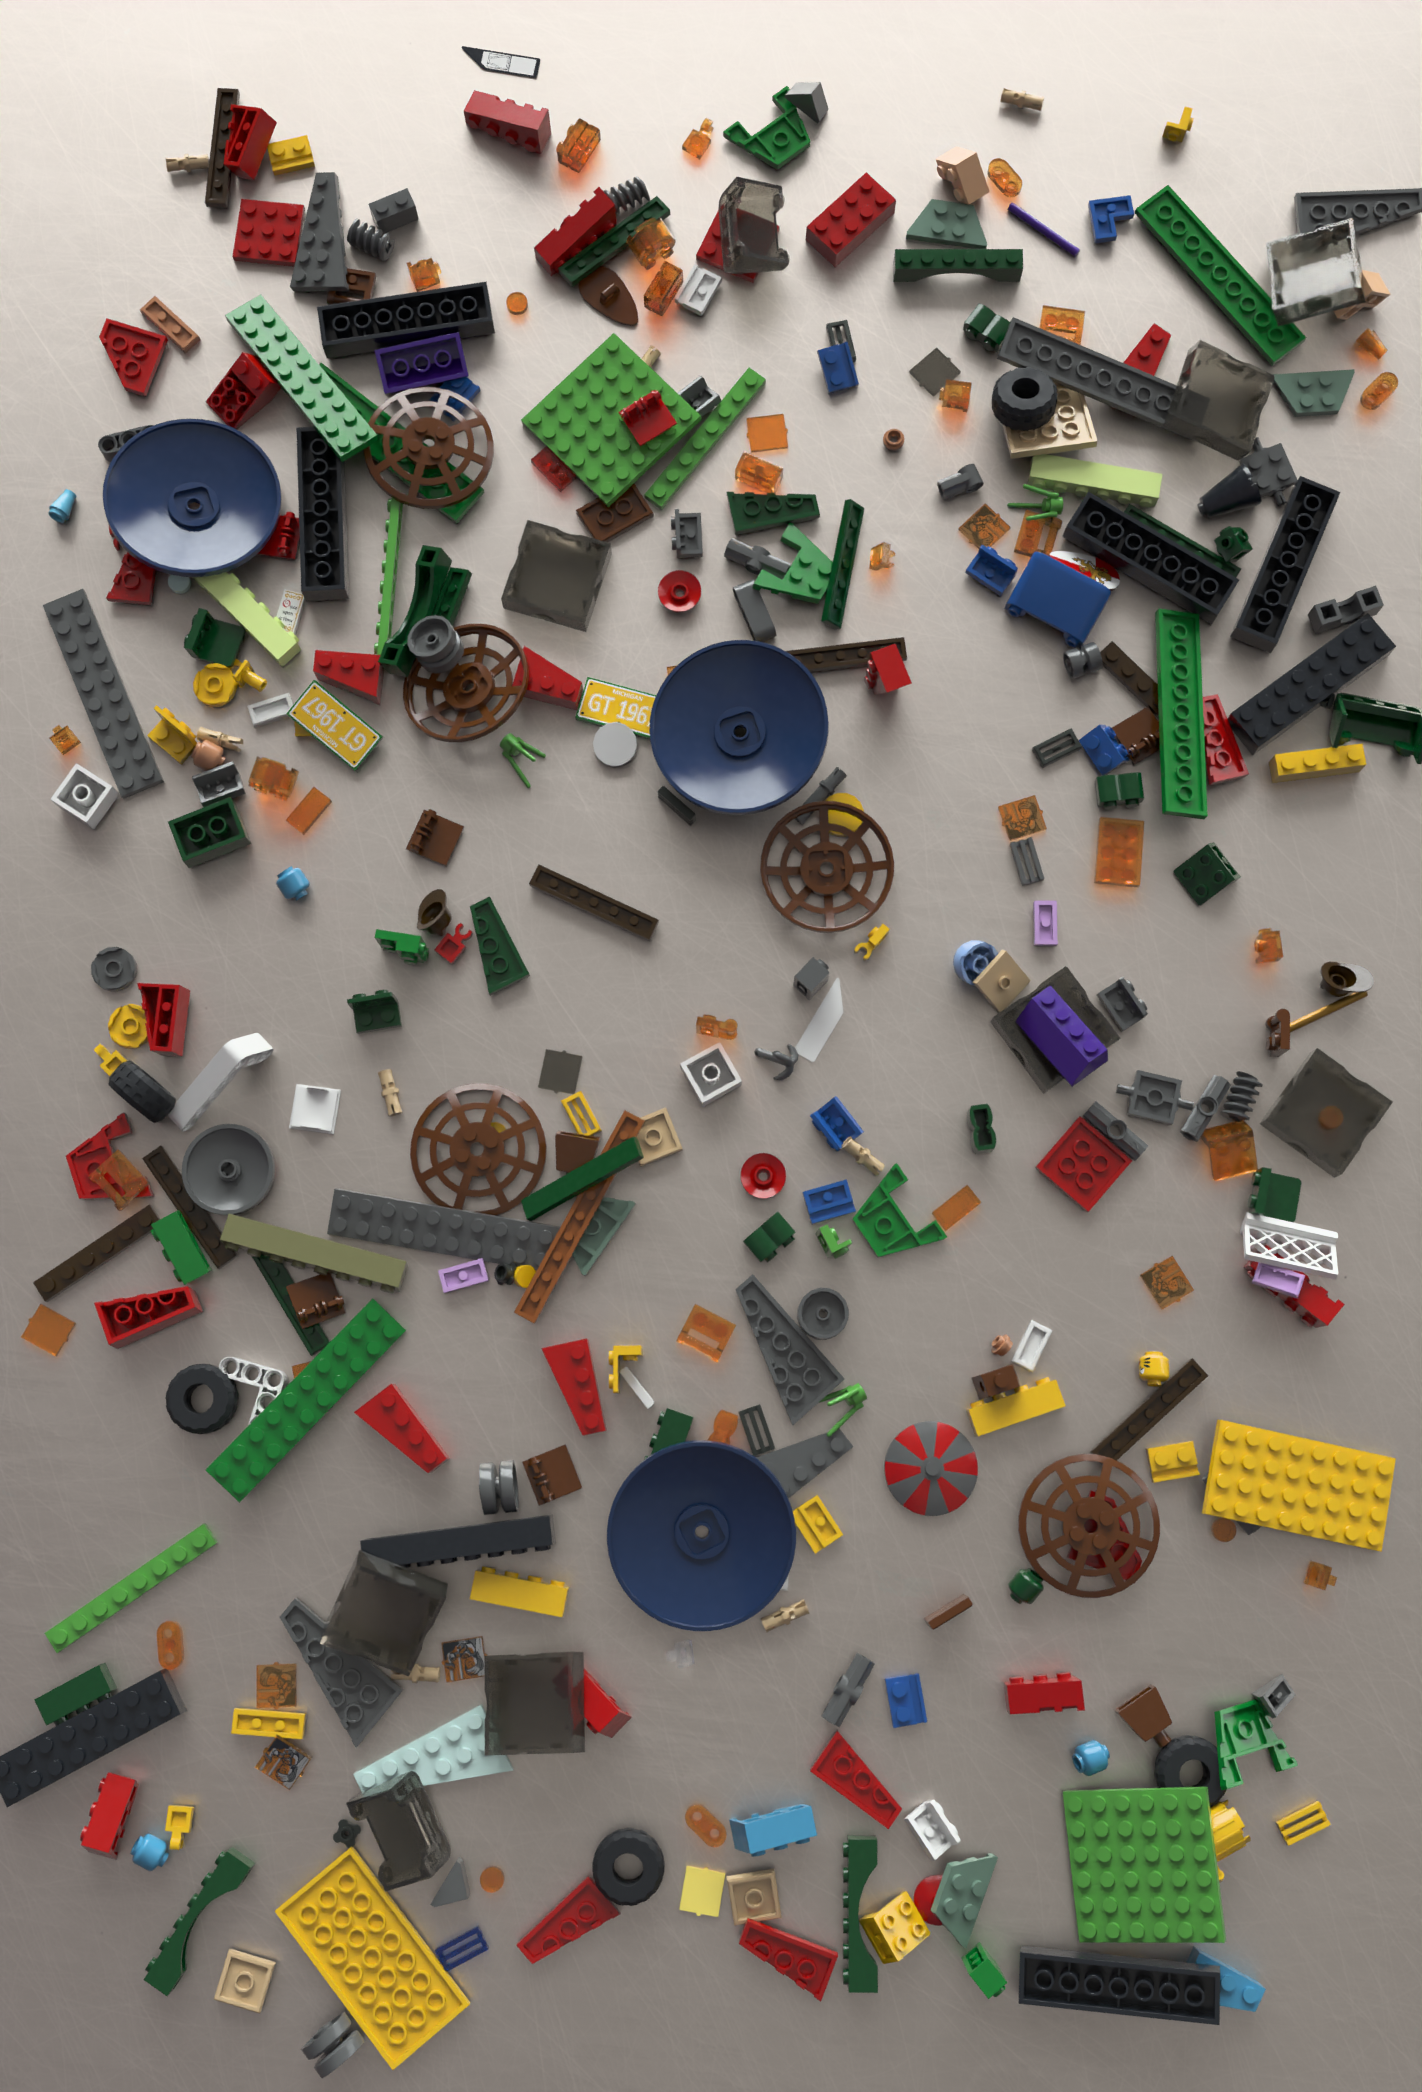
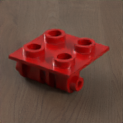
M652 390L651 393L639 398V400L634 401L633 404L626 408L624 407L619 412L640 447L677 425V422L662 401L658 390Z
M286 512V515H280L272 537L258 554L296 559L300 536L299 518L295 517V513Z

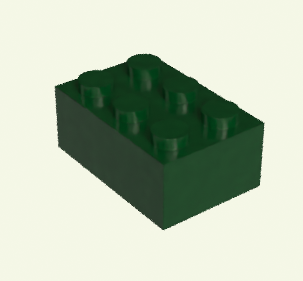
M231 797L168 821L181 858L188 868L251 844L237 805Z

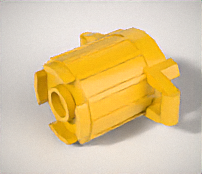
M1228 1800L1219 1801L1215 1806L1210 1807L1217 1862L1246 1846V1843L1251 1841L1249 1835L1243 1837L1242 1834L1244 1833L1242 1830L1245 1825L1234 1807L1226 1808L1229 1803ZM1217 1865L1219 1883H1221L1224 1879V1873Z

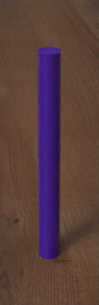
M1013 202L1009 205L1007 210L1074 257L1079 254L1080 249Z

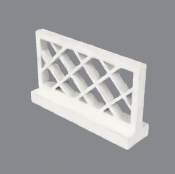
M1246 1213L1240 1228V1235H1243L1244 1259L1337 1279L1338 1267L1335 1245L1338 1240L1337 1232ZM1267 1243L1273 1249L1268 1250L1262 1244ZM1256 1248L1262 1254L1253 1253L1250 1250ZM1289 1248L1295 1254L1291 1256L1285 1249ZM1278 1253L1284 1259L1277 1258L1274 1254ZM1312 1253L1318 1259L1314 1261L1308 1254ZM1301 1258L1307 1264H1302L1297 1259ZM1324 1263L1331 1270L1324 1269L1320 1264Z

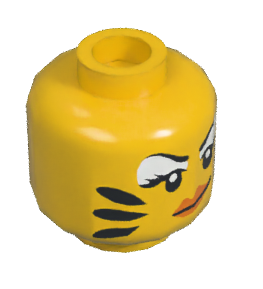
M1145 1352V1356L1139 1359V1378L1147 1382V1386H1161V1382L1169 1379V1359L1163 1356L1162 1352Z

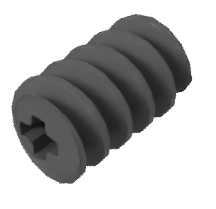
M637 176L633 178V182L628 179L625 185L619 183L618 190L614 186L610 188V193L608 190H604V193L615 204L617 215H620V207L625 212L627 211V204L635 208V200L642 205V197H645L648 202L650 201L645 183Z
M355 219L349 228L347 242L353 247L357 246L361 251L364 250L368 254L372 253V256L386 261L394 249L395 240L392 239L390 241V234L387 232L382 237L383 231L381 229H378L375 233L374 226H370L367 230L368 223L363 222L360 226V219Z
M1237 1071L1236 1075L1238 1077L1233 1080L1235 1085L1230 1087L1232 1094H1228L1226 1098L1229 1102L1224 1103L1223 1107L1225 1110L1221 1111L1220 1114L1229 1120L1241 1122L1242 1120L1250 1119L1245 1112H1253V1109L1248 1104H1256V1100L1251 1096H1259L1260 1093L1254 1088L1262 1087L1263 1084L1254 1076Z

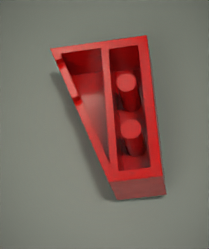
M231 104L230 110L233 112L232 122L228 123V129L231 130L230 139L226 140L223 164L237 177L255 180L277 122L262 108Z
M896 644L870 653L864 680L867 688L872 689L874 695L887 693L912 684Z
M524 645L523 651L529 665V681L524 697L577 711L583 693L582 682ZM521 659L512 687L522 686L524 670Z
M315 650L313 672L319 681L354 693L358 697L371 700L377 705L381 703L384 668L378 663L380 655Z
M137 983L143 1001L141 1005L147 1022L145 1026L150 1051L163 1056H183L190 990L181 985Z
M574 1660L553 1679V1682L557 1685L556 1692L563 1699L568 1698L573 1703L570 1706L571 1709L579 1717L583 1715L588 1720L586 1725L594 1734L600 1733L613 1738L632 1718L627 1712H623L615 1703L616 1700L612 1696L609 1697L589 1672Z
M1071 1672L1057 1673V1677L1047 1678V1674L1034 1675L1033 1680H1024V1677L1009 1678L1010 1682H1004L1006 1708L1009 1714L1040 1713V1711L1050 1710L1063 1712V1709L1077 1708V1711L1085 1710L1082 1681L1075 1676H1071Z
M109 1772L106 1778H102L98 1788L100 1793L98 1801L93 1802L89 1812L91 1817L89 1825L83 1828L80 1836L81 1846L88 1852L117 1860L119 1852H115L119 1837L123 1838L125 1833L123 1826L127 1815L131 1813L139 1786L136 1780Z

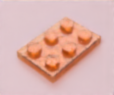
M1108 817L1099 818L1094 883L1127 887L1140 886L1144 821Z

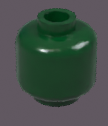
M1031 1568L1027 1570L1020 1569L1008 1584L1012 1592L1010 1594L1011 1598L1019 1604L1022 1602L1032 1604L1044 1589L1043 1579Z

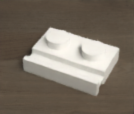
M694 264L675 297V303H679L684 308L702 316L720 286L722 277L704 268L700 269L698 265Z

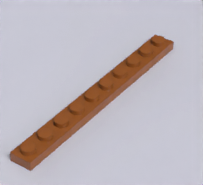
M624 1110L601 1154L633 1136L637 1138L645 1121ZM616 1174L577 1196L514 1313L534 1324L536 1323Z

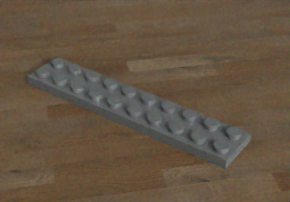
M1014 317L1010 321L997 357L998 360L1018 368L1030 367L1035 370L1038 369L1045 375L1047 374L1058 385L1193 441L1198 435L1210 400Z
M80 589L44 604L43 608L121 797L125 799L163 783L164 780L85 590Z
M335 1188L327 1234L475 1260L483 1258V1261L498 1264L504 1263L509 1265L510 1263H515L516 1267L530 1265L537 1270L560 1227Z

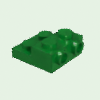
M376 929L374 938L380 947L383 948V951L397 952L401 960L410 965H417V962L424 963V961L428 960L429 948H426V943L421 936Z

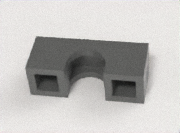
M1373 586L1357 591L1350 598L1338 603L1335 599L1316 604L1308 613V617L1315 634L1356 622L1367 613L1370 616L1377 615L1384 604L1377 587Z

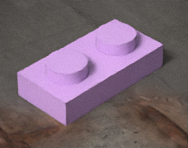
M1034 901V946H1057V901Z
M483 1258L438 1271L444 1293L489 1281Z

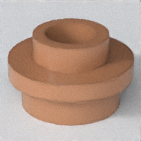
M890 429L883 436V444L889 450H898L904 444V435L898 429ZM895 438L897 442L893 443L890 439Z
M1007 1334L999 1335L993 1340L991 1344L993 1346L992 1353L1004 1356L1011 1349L1013 1342L1010 1341V1337Z

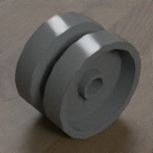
M434 615L423 618L412 627L408 635L407 644L410 651L417 658L421 666L431 673H443L452 669L461 660L464 653V644L461 637L454 630L451 623L442 616Z
M830 1288L811 1290L802 1298L797 1310V1320L800 1328L806 1335L816 1340H827L837 1336L845 1328L849 1316L846 1300L839 1292ZM821 1309L828 1313L825 1318L819 1316Z
M514 1460L501 1461L499 1476L493 1462L480 1464L479 1492L484 1515L497 1514L500 1499L505 1513L518 1512V1482Z
M345 2012L322 2026L301 2048V2051L308 2060L315 2059L324 2053L314 2066V2069L321 2078L326 2077L337 2069L365 2042V2039L358 2030L351 2031L342 2037L352 2024V2021Z

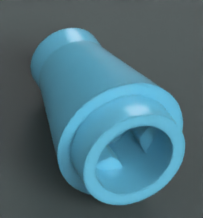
M65 489L63 494L49 506V516L60 523L68 520L77 497L76 494L71 490Z

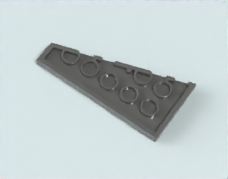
M1422 188L1296 193L1294 202L1299 255L1421 213Z
M840 1429L835 1431L830 1437L827 1436L828 1432L756 1458L776 1476L788 1498H790L853 1448V1445Z

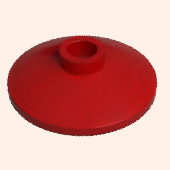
M683 570L672 571L661 579L658 586V597L662 605L668 610L686 612L694 608L699 602L701 585L698 579L690 572ZM683 592L684 595L682 597H677L676 593Z
M758 1153L751 1156L745 1161L741 1169V1182L744 1189L756 1198L766 1199L775 1196L782 1190L786 1181V1170L783 1163L777 1157L768 1153ZM766 1173L768 1178L762 1181L759 1179V1174Z
M931 1875L924 1878L917 1885L913 1898L914 1905L923 1921L935 1926L942 1925V1922L931 1912V1908L943 1875Z

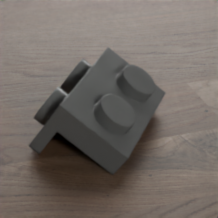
M702 376L697 377L678 392L701 417L722 402L719 394L707 386Z
M675 509V516H671V530H676V537H672V550L677 551V558L703 557L701 513H679V509Z
M229 762L192 776L203 807L229 797L233 799L246 794L241 775L234 762Z
M1121 977L1097 994L1121 1032L1148 1015L1146 1004L1142 999L1136 997L1132 983L1129 980H1125L1124 977Z

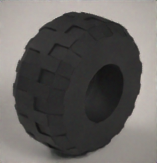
M1020 367L1012 371L1010 370L996 381L993 388L992 410L994 416L1000 423L1010 427L1012 430L1029 431L1038 429L1047 424L1055 413L1058 395L1057 387L1047 374L1045 375L1038 369Z
M131 1060L121 1063L109 1077L108 1085L153 1123L162 1121L175 1106L176 1098Z
M211 1364L188 1366L178 1372L168 1385L165 1397L167 1412L171 1420L184 1431L193 1434L215 1432L229 1423L236 1412L239 1399L236 1384L227 1374L220 1371L219 1367ZM204 1384L213 1393V1403L206 1412L199 1413L191 1404V1396L198 1386Z
M1183 1735L1173 1738L1167 1745L1161 1748L1155 1760L1154 1775L1158 1788L1189 1787L1183 1786L1180 1781L1181 1767L1189 1760H1199L1203 1766V1776L1198 1784L1191 1787H1208L1210 1807L1215 1806L1226 1792V1790H1221L1217 1747L1198 1736Z
M634 1828L618 1829L607 1835L597 1847L592 1864L593 1878L598 1890L606 1899L617 1905L634 1906L647 1901L658 1890L664 1875V1856L657 1841L648 1835L647 1832ZM628 1853L637 1856L643 1865L641 1875L631 1880L620 1877L614 1868V1862L620 1855Z

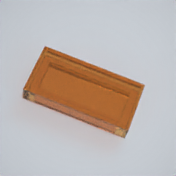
M313 787L286 821L305 835L332 801L317 788Z
M966 1185L931 1214L942 1228L947 1231L982 1202L970 1187Z

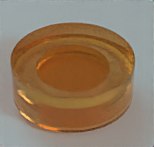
M513 292L507 297V309L511 314L521 315L526 312L528 301L523 293Z
M1327 1106L1319 1113V1123L1326 1129H1335L1341 1125L1343 1114L1339 1108Z
M1226 1518L1215 1520L1211 1527L1212 1535L1221 1542L1231 1541L1237 1531L1234 1522Z
M497 1866L485 1868L480 1876L481 1887L490 1893L498 1891L505 1880L503 1871Z

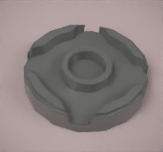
M108 947L100 951L91 964V975L95 983L111 992L121 991L129 987L137 974V963L134 957L128 951L119 947Z

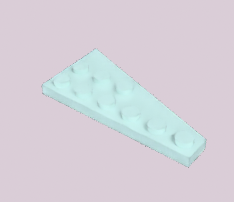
M481 1704L362 1768L353 1775L363 1796L508 1772L514 1769Z

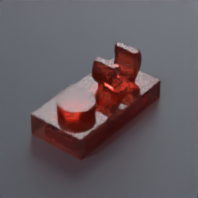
M547 446L531 459V463L560 492L576 479V475Z

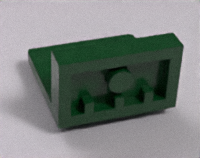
M1214 842L1204 846L1174 870L1175 875L1200 906L1226 886L1241 878Z
M378 990L375 992V995L366 996V994L362 993L353 995L352 999H347V1003L354 1013L357 1034L402 1027L399 1002L392 992Z

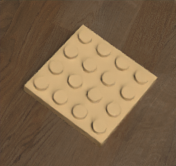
M1054 383L1058 394L1057 405L1054 415L1047 424L1029 431L1012 430L1010 427L1002 424L1011 459L1097 447V438L1085 396Z

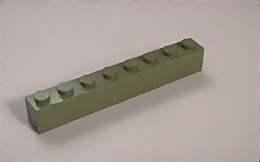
M228 1214L220 1238L225 1248L231 1251L238 1252L239 1249L246 1250L247 1254L253 1257L260 1258L261 1255L268 1256L270 1261L276 1263L290 1262L292 1263L291 1266L304 1270L305 1267L313 1268V1272L320 1275L331 1273L335 1274L337 1279L343 1281L354 1279L358 1281L359 1285L371 1287L372 1285L380 1286V1290L387 1293H393L394 1290L400 1292L408 1267L407 1262L404 1260Z

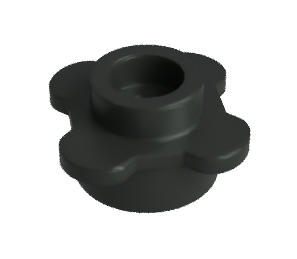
M501 1263L496 1267L494 1276L499 1285L507 1283V1285L513 1284L514 1271L516 1270L515 1263H510L509 1265Z
M342 1819L338 1823L339 1828L334 1833L333 1840L336 1843H344L347 1848L354 1847L355 1838L361 1832V1828L358 1824Z

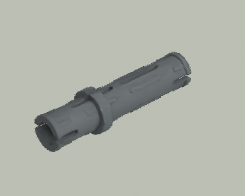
M836 767L825 780L819 783L820 786L803 805L824 801L829 795H833L834 789L847 777L845 772ZM815 811L800 815L795 820L803 825Z

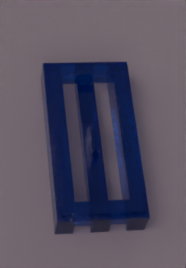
M478 1925L435 1948L436 1955L438 1954L439 1961L444 1967L443 1969L448 1972L487 1951L489 1946ZM477 1934L478 1938L444 1955V1950ZM481 1942V1947L448 1964L447 1960Z

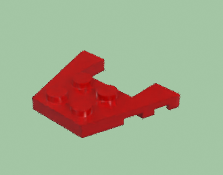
M126 1113L118 1115L117 1119L109 1125H105L101 1128L100 1132L92 1138H88L66 1155L79 1199L153 1197L146 1176L123 1183L110 1141L133 1133Z

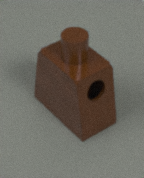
M558 1130L555 1135L556 1170L568 1174L594 1159L601 1137Z
M1013 1364L972 1377L979 1400L1021 1386Z
M1152 1684L1115 1709V1712L1144 1742L1153 1738L1159 1748L1171 1741V1738L1164 1729L1172 1724V1720L1157 1688Z

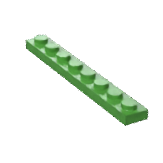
M750 367L745 371L722 399V402L717 405L644 494L645 499L660 510L666 506L766 384L764 377Z
M392 497L387 502L390 519H386L385 524L388 540H384L386 560L382 561V573L385 574L384 581H380V594H383L382 601L378 602V614L381 617L380 622L376 624V634L379 635L378 643L374 645V655H381L385 642L392 636L403 503L396 501Z
M206 1523L202 1524L51 1628L45 1635L56 1653L73 1644L218 1543Z

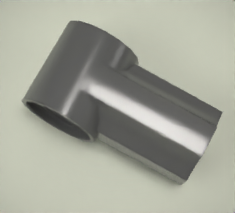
M968 464L962 467L956 474L937 482L939 493L944 500L965 491L966 493L974 492L984 485L975 464Z

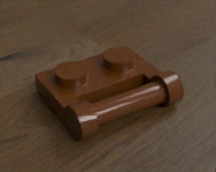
M347 268L346 282L349 285V291L343 292L362 294L364 298L336 295L337 291H328L327 304L332 305L372 299L377 278L376 273Z
M1286 1009L1278 1010L1275 1016H1271L1266 1020V1027L1270 1030V1037L1267 1038L1266 1048L1270 1050V1057H1280L1290 1050V1013Z

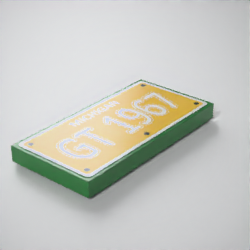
M587 677L575 718L576 720L601 727L607 723H622L628 726L635 736L650 740V716L656 695Z
M316 680L312 681L286 713L355 771L383 738L380 733Z

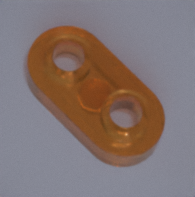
M993 159L988 166V177L1003 195L1007 197L1019 195L1022 188L1020 176L1004 159Z
M1391 372L1381 373L1363 391L1360 397L1362 406L1368 410L1377 409L1396 390L1398 386L1396 375ZM1368 398H1372L1374 402L1369 401Z
M172 1620L162 1623L157 1629L159 1663L168 1670L179 1667L184 1660L182 1627L178 1622ZM166 1629L172 1631L170 1638L165 1636ZM168 1653H171L174 1656L172 1662H169L167 1660Z
M693 1804L688 1807L685 1814L687 1825L708 1846H721L727 1836L725 1826L704 1805ZM695 1812L701 1813L702 1817L700 1820L693 1818ZM712 1829H717L719 1831V1835L717 1837H712L710 1835V1831Z

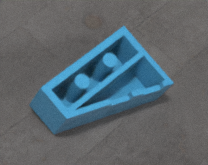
M800 1804L776 1809L772 1813L759 1816V1813L751 1815L752 1818L742 1821L737 1820V1818L730 1819L735 1849L755 1857L764 1855L766 1853L765 1850L770 1848L782 1850L788 1847V1843L796 1842V1844H803L809 1842L810 1837L817 1836L811 1806Z
M1193 1946L1186 1963L1220 1966V2006L1256 2012L1266 1989L1258 1981Z

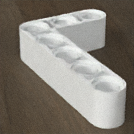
M259 1033L230 1040L218 1051L177 1100L174 1108L167 1116L182 1132L188 1130L197 1122L241 1068L263 1062L272 1054L273 1048Z
M226 1357L219 1364L220 1371L227 1374L230 1379L260 1387L249 1424L265 1409V1398L270 1396L274 1400L288 1385V1377L281 1370L235 1357ZM231 1361H234L237 1366L233 1374H229L227 1371V1365ZM255 1367L259 1374L257 1379L251 1380L249 1378V1371ZM274 1374H278L281 1378L280 1384L276 1387L271 1384V1378Z

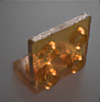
M1244 1120L1204 1130L1201 1139L1209 1148L1212 1177L1215 1181L1258 1170L1253 1130Z

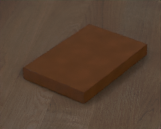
M635 484L629 487L609 507L599 498H596L576 510V514L598 548L654 516Z

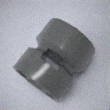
M1094 642L1082 645L1080 650L1074 648L1063 653L1064 665L1071 679L1085 675L1086 671L1092 673L1103 668L1101 653Z

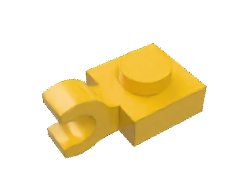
M884 924L879 928L875 926L867 936L870 938L868 942L859 943L855 947L854 953L864 949L867 954L863 957V960H868L872 951L884 940L890 929Z
M101 1044L93 1049L104 1060L99 1066L109 1076L121 1063L127 1061L117 1050L111 1054Z
M168 1806L165 1831H172L170 1849L180 1850L183 1848L184 1833L191 1832L194 1807Z

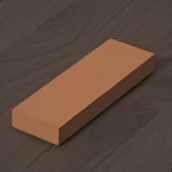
M156 296L140 309V312L185 354L201 340L189 326Z

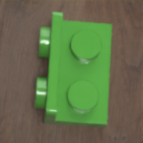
M828 1224L819 1228L815 1233L827 1258L834 1256L836 1259L849 1251L848 1247L852 1244L851 1239L838 1245L839 1237L835 1229H830Z

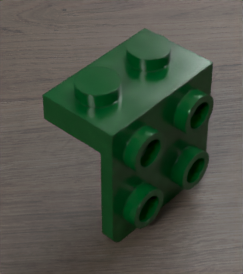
M199 608L197 614L192 619L191 630L184 639V648L193 658L210 663H218L231 668L234 665L246 630L242 626L214 619L208 610Z
M1262 1167L1256 1170L1251 1182L1253 1191L1248 1199L1249 1213L1294 1222L1300 1196L1301 1180L1271 1173L1272 1169Z

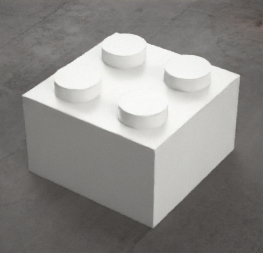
M76 763L50 800L59 808L94 830L119 793L113 786Z
M720 1042L680 1063V1068L702 1107L742 1086V1080Z

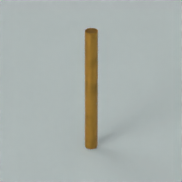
M1367 991L1354 992L1291 1022L1290 1033L1367 997Z

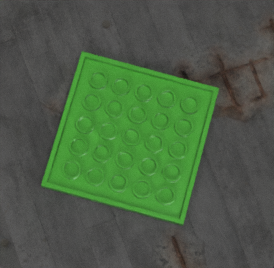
M613 333L525 415L521 422L609 507L699 423L702 418L694 408ZM652 390H658L662 401L677 422V425L640 447L619 412L624 407L626 408L633 404L634 401L639 400V398L651 393Z
M1208 1787L1063 1791L1079 1943L1226 1942Z

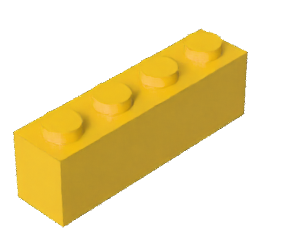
M1363 743L1338 746L1337 748L1330 747L1275 754L1268 762L1272 783L1359 773L1367 765Z
M1049 1377L1035 1381L1037 1386L1028 1388L1026 1384L1015 1388V1393L1006 1396V1393L1003 1392L992 1396L993 1401L984 1403L982 1399L970 1403L971 1408L967 1409L966 1412L975 1437L1065 1407L1066 1405L1057 1380L1050 1381Z
M482 1566L481 1570H475L470 1594L471 1600L557 1617L564 1616L569 1587L564 1586L565 1582L551 1580V1583L541 1582V1577L528 1575L527 1579L518 1577L519 1573L505 1571L504 1574L495 1573L496 1568Z

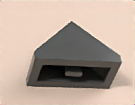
M821 82L795 83L785 95L788 101L817 124L829 110Z
M1283 1674L1252 1693V1696L1258 1701L1265 1714L1271 1718H1276L1296 1695Z
M459 1857L430 1904L433 1907L469 1898L470 1889L462 1858Z

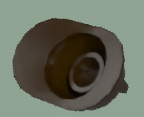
M442 889L430 892L422 900L418 910L417 922L419 930H426L430 934H438L439 936L445 935L446 928L452 920L451 913L446 906V893Z
M1329 961L1321 967L1322 981L1320 988L1335 997L1345 996L1349 992H1365L1373 986L1374 979L1372 974L1362 966Z

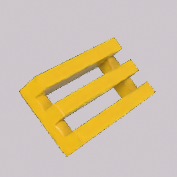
M581 1091L561 1100L578 1134L583 1133L567 1104L569 1102H572L587 1131L584 1135L594 1136V1134L602 1132ZM578 1097L595 1127L593 1130L590 1129L575 1100Z
M1319 1801L1276 1821L1281 1835L1288 1846L1331 1825ZM1317 1810V1814L1284 1829V1825ZM1319 1819L1322 1820L1321 1822H1319V1823H1317V1824H1315V1825H1313V1826H1311V1827H1309V1828H1307V1829H1305V1830H1303V1831H1301V1832H1299V1833H1297V1834H1295V1835H1293V1836H1291V1837H1288L1289 1834H1291V1833H1293V1832H1295V1831H1297V1830H1299V1829H1301V1828H1303V1827H1305V1826H1307V1825H1309V1824H1311V1823H1313V1822H1315V1821H1317V1820H1319Z

